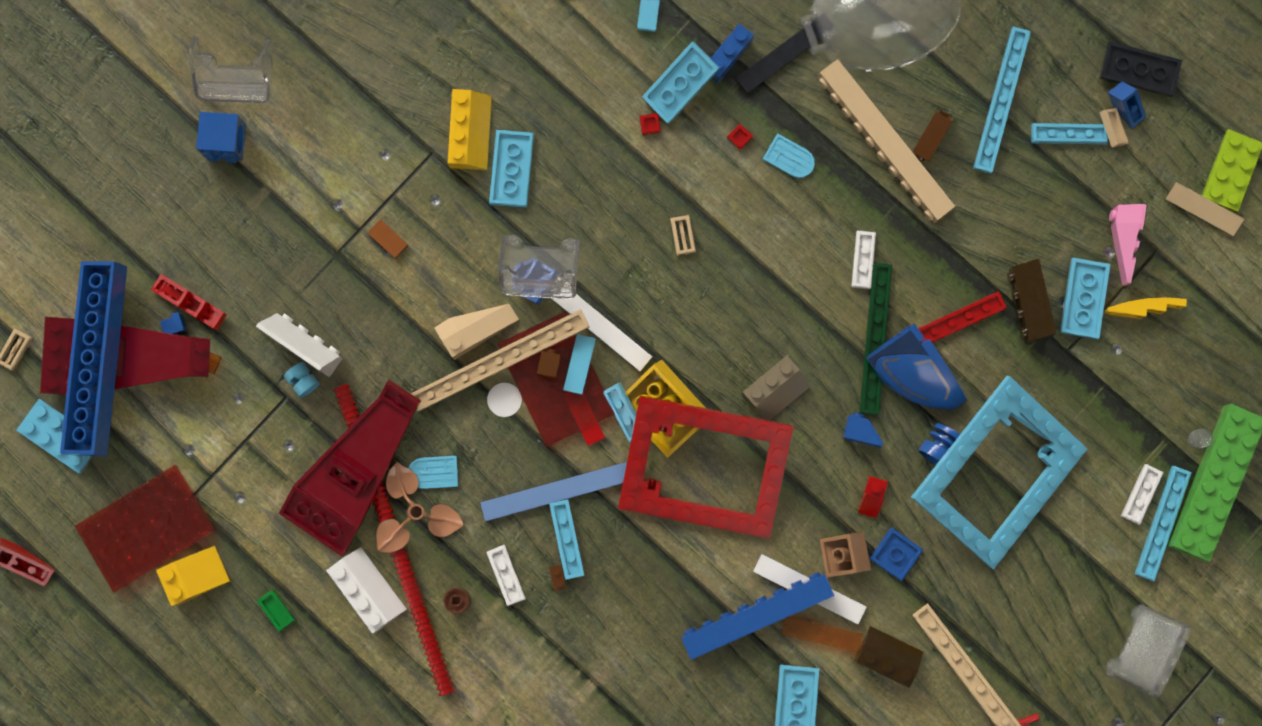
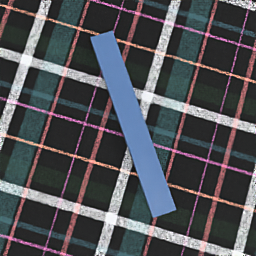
M627 462L480 502L485 521L497 519L623 484Z

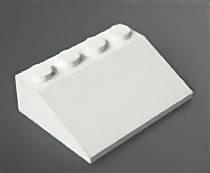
M276 313L256 325L257 328L328 377L331 376L342 360L337 349L332 346L328 349L323 345L324 340L316 335L314 337L308 335V329L300 324L298 327L292 324L293 319L286 314L281 316Z

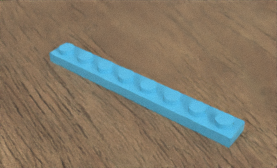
M1014 26L1011 28L973 166L975 170L989 174L993 172L1031 31Z

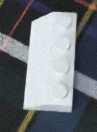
M361 547L326 570L372 634L378 632L407 610Z

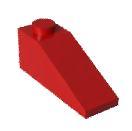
M0 538V566L45 587L55 569L21 546L5 538Z

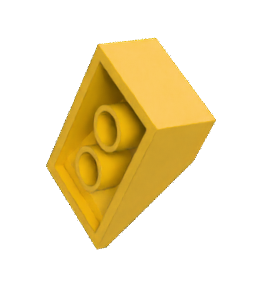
M216 546L156 570L171 606H178L230 582Z

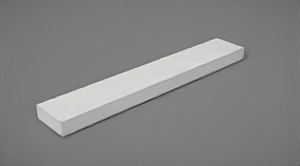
M565 284L552 298L569 314L581 309L590 326L587 329L639 372L651 360L652 356Z
M761 554L753 572L786 589L791 588L790 584L801 580L802 583L809 580L808 577ZM832 590L834 593L833 597L817 603L856 624H859L866 609V606Z

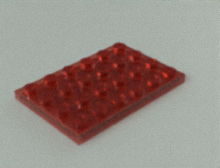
M564 311L498 343L497 346L500 350L568 315ZM577 334L547 348L556 350L561 355L557 380L537 375L541 352L508 368L546 448L615 414L603 393L604 389L591 362L583 394L580 395L563 390Z
M177 465L170 467L75 526L113 593H116L216 531Z

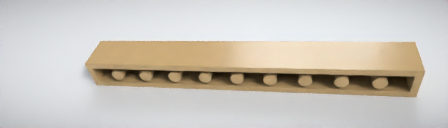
M837 59L822 70L818 76L819 84L822 88H827L831 93V99L836 104L839 103L843 108V114L847 118H851L854 122V128L859 133L862 132L866 137V143L871 148L874 147L878 152V158L882 162L885 161L889 166V172L894 177H898L901 181V187L906 192H910L913 196V202L918 207L921 206L925 211V217L935 224L955 208L953 202L841 62Z

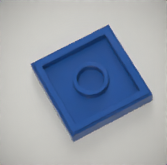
M890 527L869 560L899 581H902L923 549Z

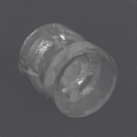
M1207 429L1194 430L1188 436L1189 445L1195 449L1208 447L1213 441V436Z

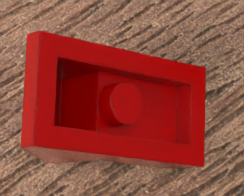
M873 476L868 477L857 513L877 518L884 502L883 497L888 481Z

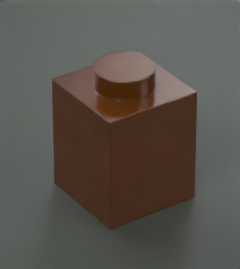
M547 349L546 352L541 351L537 370L538 376L557 380L561 355L558 354V351Z

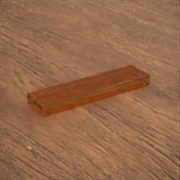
M793 617L785 618L781 634L853 652L859 651L862 633Z

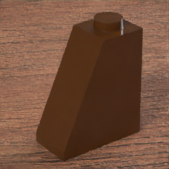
M939 108L936 110L913 150L917 159L925 161V159L929 161L953 122V116Z

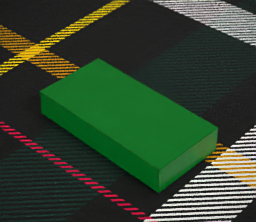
M274 589L257 600V603L278 632H281L296 621Z

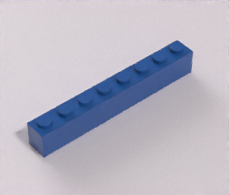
M816 572L808 576L809 580L803 583L801 580L790 584L791 588L787 590L780 588L774 591L773 596L769 598L762 596L756 599V603L748 606L747 603L738 607V611L733 614L729 611L720 615V619L715 622L710 619L702 623V627L697 630L694 627L685 630L681 638L690 659H694L833 597L834 593L826 575Z

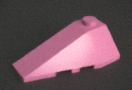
M1146 204L1118 205L1110 212L1109 221H1112L1111 231L1122 286H1127L1132 281L1136 257H1133V254L1139 248L1140 241H1138L1137 235L1140 230H1143Z

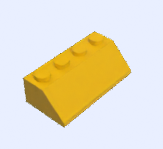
M452 89L448 149L449 168L487 170L492 96L473 90Z

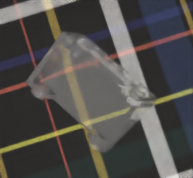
M503 235L498 269L500 291L510 296L574 298L577 292L580 240L571 238L563 240L561 248L523 246L522 239L516 235Z
M1139 604L1131 614L1133 622H1135L1119 657L1109 660L1106 666L1108 670L1106 675L1147 696L1157 698L1166 686L1190 635L1191 627Z

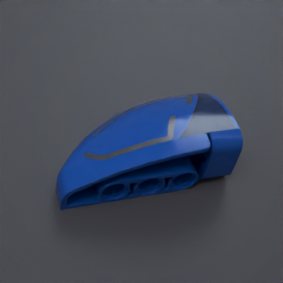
M915 324L909 325L866 357L876 371L878 378L886 386L913 403L929 408L954 410L967 402L966 396L945 361L929 339L922 341L925 337Z

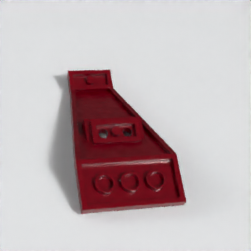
M45 317L40 394L66 395L75 319ZM121 326L114 390L182 377L208 378L211 339Z
M391 380L386 382L379 397L293 485L278 514L340 556H343L357 534L421 400Z

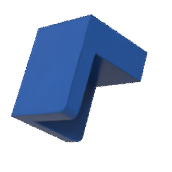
M179 312L171 314V318L160 322L163 333L175 335L188 333L183 314Z

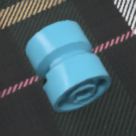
M304 362L296 364L284 374L287 382L290 385H294L293 390L299 398L308 395L320 384L313 374H309L310 369Z

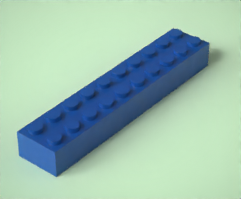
M81 261L60 448L61 454L90 457H107L127 275V266L115 261Z

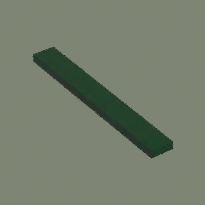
M873 263L859 414L879 416L882 381L878 378L876 371L866 357L886 342L892 264Z

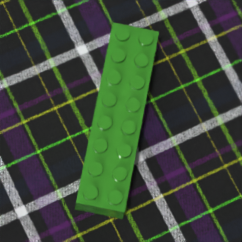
M1233 404L1223 406L1167 547L1201 562H1210L1262 434L1261 416Z

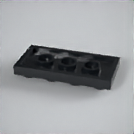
M1109 41L1106 46L1099 79L1118 84L1123 81L1134 88L1173 97L1182 60Z

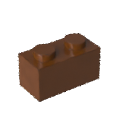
M562 565L549 567L554 591L567 589Z

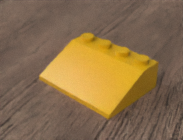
M663 360L650 367L626 391L636 413L640 395L705 408ZM674 423L671 436H667L666 432L659 431L658 434L652 433L651 440L668 458L700 428Z

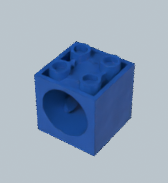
M200 112L196 149L207 161L217 162L218 159H225L229 163H236L237 160L243 161L246 123L238 114Z

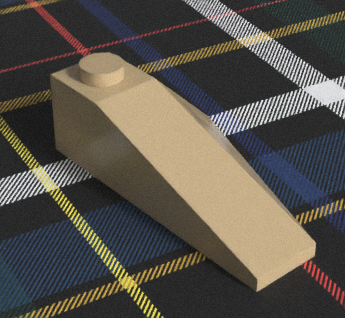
M505 304L451 317L434 328L452 358L456 360L519 321L510 304Z

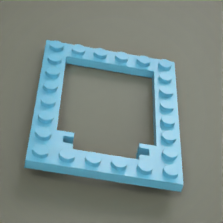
M1006 376L911 498L986 565L994 569L1086 452L1087 448L1010 376ZM1020 414L1050 442V444H1044L1038 451V457L1047 467L989 540L946 502L940 494L998 420L1004 426L1010 427L1012 422L1008 418L1010 416L1017 417Z

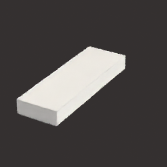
M856 231L851 288L871 289L876 232Z
M1144 464L1121 517L1138 525L1141 524L1164 472Z
M505 545L487 551L507 606L525 600V595Z

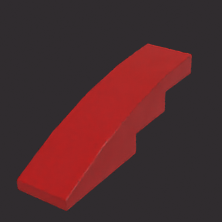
M162 274L151 288V291L215 330H218L227 316L226 313Z

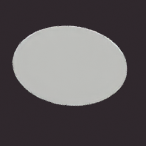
M510 383L495 385L487 397L490 410L501 417L515 414L522 402L520 391Z

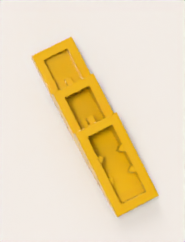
M1166 297L1128 301L1108 307L1103 311V314L1142 319L1146 317L1147 313L1162 314L1166 312L1167 308L1182 309L1186 307L1187 299Z

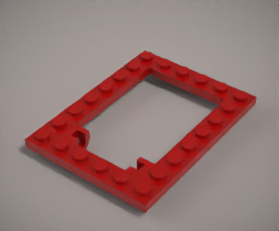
M640 395L618 509L770 539L794 427L793 425ZM674 423L770 442L755 514L660 496L662 482L652 478L643 479L652 433L658 434L659 431L666 432L667 436H671Z

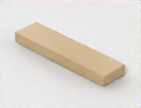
M1178 182L1174 184L1166 197L1168 201L1234 236L1244 221V218Z

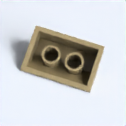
M785 356L744 390L741 395L763 420L770 421L810 388L798 367L788 356Z

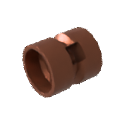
M453 588L446 592L443 603L449 612L462 613L469 608L471 597L463 588Z

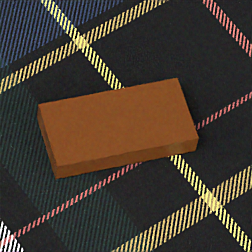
M381 219L368 231V234L395 259L409 246Z

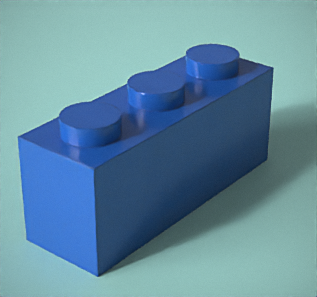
M741 24L737 25L711 57L720 67L718 72L711 78L717 84L753 42L754 34Z

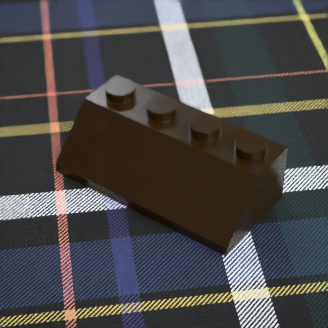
M1035 259L1011 267L1007 273L1009 284H1012L1013 287L1011 294L1013 302L1017 304L1016 317L1021 322L1020 334L1022 339H1025V343L1046 340L1056 335L1057 332L1040 260Z

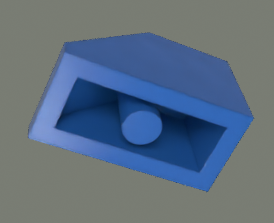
M1122 81L1108 92L1112 106L1117 108L1118 114L1130 128H1133L1146 118L1137 89Z
M859 413L847 416L842 439L878 448L882 447L883 442L869 419H865L864 415Z

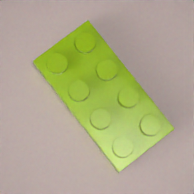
M1228 129L1225 132L1202 196L1229 211L1237 213L1262 150V142Z

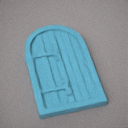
M778 133L762 159L796 178L808 176L813 171L815 165L814 157L808 150Z
M457 456L423 457L414 460L408 467L418 478L417 488L458 487Z

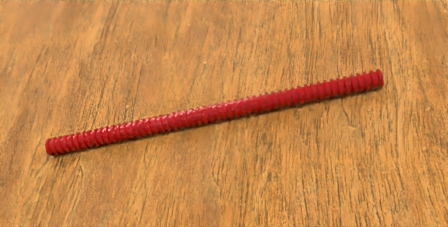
M344 384L336 387L333 391L337 394L335 397L339 399L337 402L341 405L339 408L342 410L341 414L344 415L343 420L347 422L345 426L349 428L359 418L360 413H357L358 407H355L356 402L353 401L354 396H351L352 390H349L350 385ZM383 481L372 503L373 506H376L374 510L378 512L379 523L395 518V515L392 514L393 509L390 508L392 505L388 503L389 498L386 497L387 492L384 491L386 488L382 485ZM403 547L391 552L390 556L394 559L392 562L396 564L394 568L398 570L396 573L400 576L398 579L402 582L400 583L403 586L402 591L406 593L404 596L408 599L406 602L410 605L408 608L412 611L410 612L413 615L412 620L416 622L414 625L418 628L416 631L420 634L418 637L422 640L420 641L421 644L423 643L422 649L426 651L424 654L428 657L426 660L430 663L428 666L432 669L430 670L434 675L432 678L436 680L434 683L438 686L436 688L440 692L438 695L442 697L453 693L455 688L452 687L453 682H450L451 676H448L449 670H446L445 659H442L443 653H440L441 647H438L439 641H436L435 630H432L433 624H430L429 612H426L427 607H424L425 601H422L423 595H420L421 589H418L417 578H414L415 572H412L413 566H410L409 555H406L407 549Z

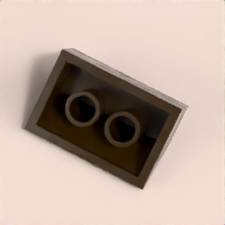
M870 626L854 662L910 688L919 670L923 651Z

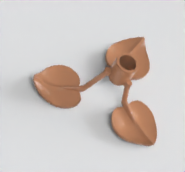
M395 463L390 469L386 480V488L390 496L396 499L404 496L405 500L410 504V507L407 509L408 518L401 525L394 519L385 520L379 525L376 538L377 549L380 552H394L403 548L408 543L410 534L403 527L410 520L416 521L422 517L430 519L428 529L437 537L448 536L463 526L460 516L447 505L438 504L433 506L430 516L424 513L421 505L414 504L407 494H413L417 490L418 478L412 470L400 463Z

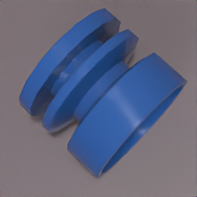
M936 423L933 427L936 432L930 431L929 433L934 442L924 440L918 449V452L935 466L960 435L954 429L940 423Z

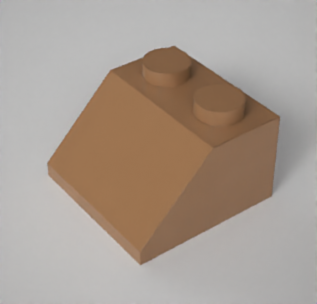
M864 531L820 539L826 578L871 570Z

